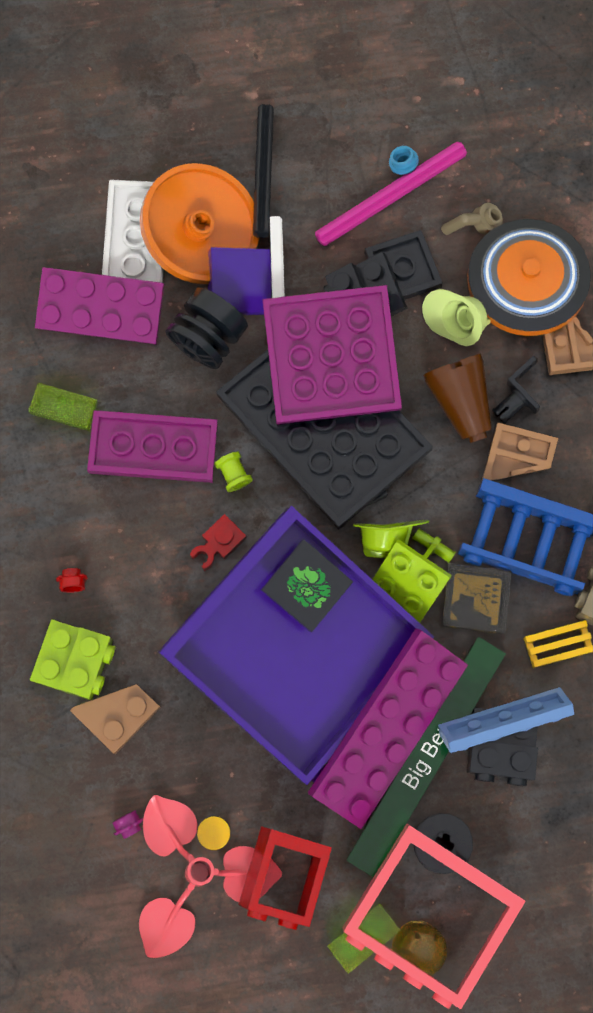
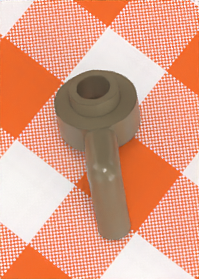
M484 203L475 208L473 213H464L443 224L441 230L445 235H450L465 226L474 225L479 233L486 235L494 228L503 224L502 213L496 205Z

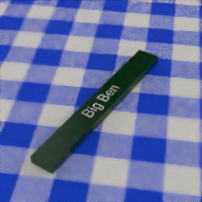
M480 637L476 639L464 659V662L468 664L467 668L392 781L346 861L374 877L449 752L440 737L438 725L472 713L506 655L505 652Z

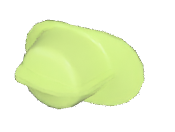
M437 289L431 291L425 297L422 304V313L430 329L438 335L463 346L474 345L480 339L482 331L491 322V319L487 317L486 309L482 302L474 297L461 296L449 290Z

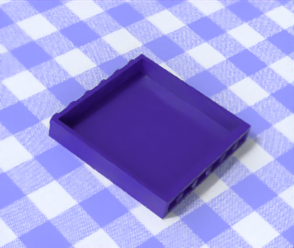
M293 506L285 509L178 628L158 653L296 778L308 785L310 781L313 783L316 781L324 765L331 758L415 629L422 630L431 638H434V636ZM303 539L353 581L313 632H309L261 591L262 587Z

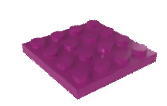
M387 285L262 299L277 424L390 412L402 409Z

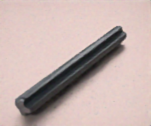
M270 104L258 106L253 235L257 238L269 236L274 108Z

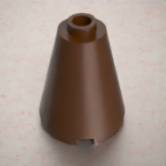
M481 353L423 374L426 384L461 439L468 438L469 442L473 443L487 438L486 431L491 430L484 360Z

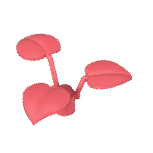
M158 795L152 796L144 813L143 834L145 842L155 854L163 857L170 855L177 848L178 852L189 862L185 869V877L189 884L176 905L168 898H157L150 901L142 910L139 918V931L145 954L149 958L170 955L182 948L192 937L195 929V917L192 912L182 909L181 906L195 886L200 887L209 883L214 875L225 876L223 881L225 893L234 901L239 902L255 849L247 846H238L227 851L223 857L225 870L214 868L212 862L207 858H194L182 846L190 843L196 835L198 824L194 813L181 802ZM272 859L270 860L260 898L282 877V871Z

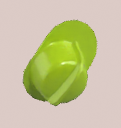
M417 520L385 525L357 523L353 524V526L361 528L365 556L386 558L398 539L408 545L413 526L426 524L430 521Z

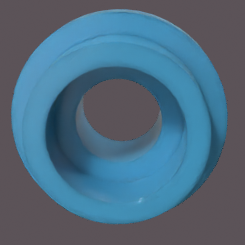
M409 146L395 148L391 152L389 159L390 169L399 175L412 172L419 163L417 153Z

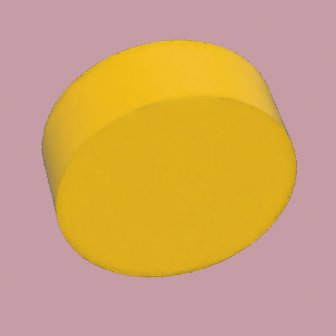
M208 817L198 827V840L206 849H221L230 839V827L220 817Z

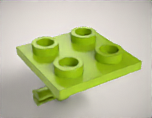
M421 528L417 530L412 539L426 547V553L421 555L398 539L372 579L419 623L452 576L428 558L435 553L449 563L456 553L442 544V539L437 536L433 538L421 530Z

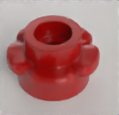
M68 568L62 570V575L56 577V582H59V590L61 592L74 593L85 590V582L88 577L81 573V569Z

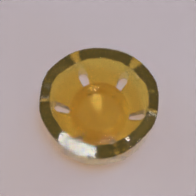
M419 920L410 921L398 930L393 939L392 950L429 975L437 973L446 961V940L434 926L427 922ZM416 933L419 934V939L415 937ZM409 950L410 954H405L404 951Z

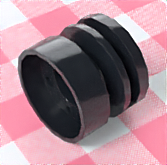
M197 287L184 304V308L189 316L178 313L174 318L175 323H171L165 332L168 338L189 358L208 368L218 369L223 362L222 357H226L230 353L229 347L225 342L237 343L248 328V323L244 316L225 299L212 291Z

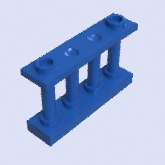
M483 478L476 497L482 499L484 506L472 544L462 543L457 555L463 556V560L472 565L481 566L484 563L555 587V592L565 596H572L573 593L578 594L584 589L585 583L574 580L586 538L591 535L593 536V514ZM500 505L511 508L512 513H514L501 555L483 549L495 510ZM530 515L541 518L542 523H544L532 565L514 560L525 520ZM560 525L571 528L572 533H574L562 575L544 570L556 527H560Z

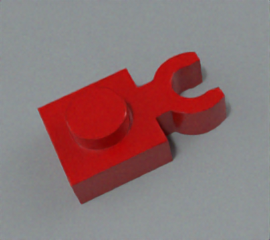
M224 514L202 535V538L207 543L195 547L191 551L190 556L192 559H195L199 554H206L208 559L201 566L206 571L213 566L214 557L217 554L225 560L247 536Z

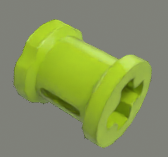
M239 451L229 453L214 463L215 467L222 471L227 482L225 487L227 492L239 490L253 481L251 475L246 474L240 462L242 456Z

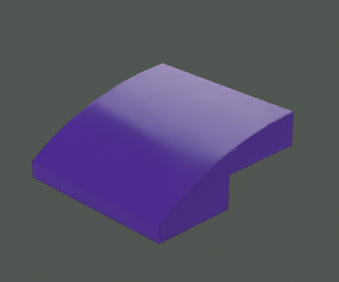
M211 247L208 251L210 269L208 290L225 299L242 315H264L262 299L271 298L270 249Z

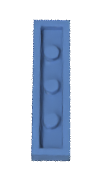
M559 687L439 724L438 728L440 737L449 752L453 753L488 741H495L517 732L528 731L533 727L549 722L559 721L562 718L574 715L572 702Z

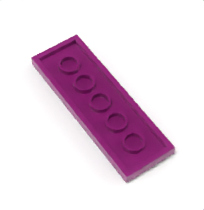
M416 628L321 771L308 794L362 829L468 664L425 632Z

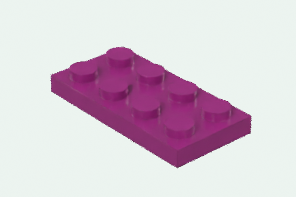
M42 267L35 328L157 345L165 284Z
M94 410L87 471L89 474L213 483L218 420Z

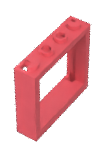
M406 824L342 929L343 932L348 934L345 940L360 951H363L366 946L376 953L374 959L389 970L396 966L405 972L403 979L419 990L425 985L435 992L432 998L444 1007L450 1009L453 1004L462 1009L526 901L412 826ZM410 843L416 845L507 905L456 992L359 928Z

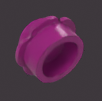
M136 810L112 822L116 830L113 834L115 836L121 834L124 839L141 830L139 824L143 822V818H139Z

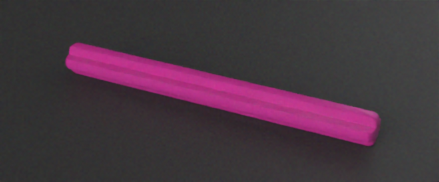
M455 142L417 166L412 172L403 175L315 232L316 239L321 245L327 246L467 155L464 145L461 142Z

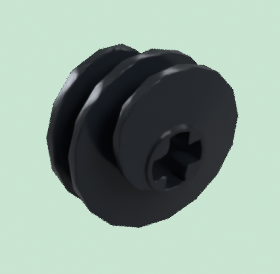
M448 813L433 814L425 818L416 828V830L433 841L437 837L442 838L443 834L447 835L446 841L451 844L448 851L468 862L473 851V838L469 827L460 818ZM413 844L417 859L424 868L438 874L455 872Z

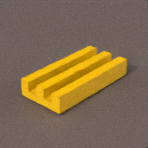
M584 620L525 636L524 641L532 667L537 668L592 653V637L587 629V621ZM580 630L581 635L549 644L533 646L535 641ZM584 642L585 647L537 659L536 654Z

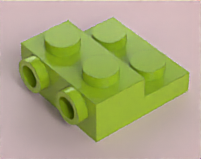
M51 619L30 681L90 701L93 700L94 694L100 695L104 685L105 677L101 676L105 663L110 665L115 653L116 646L112 645L113 639L81 627L77 628Z

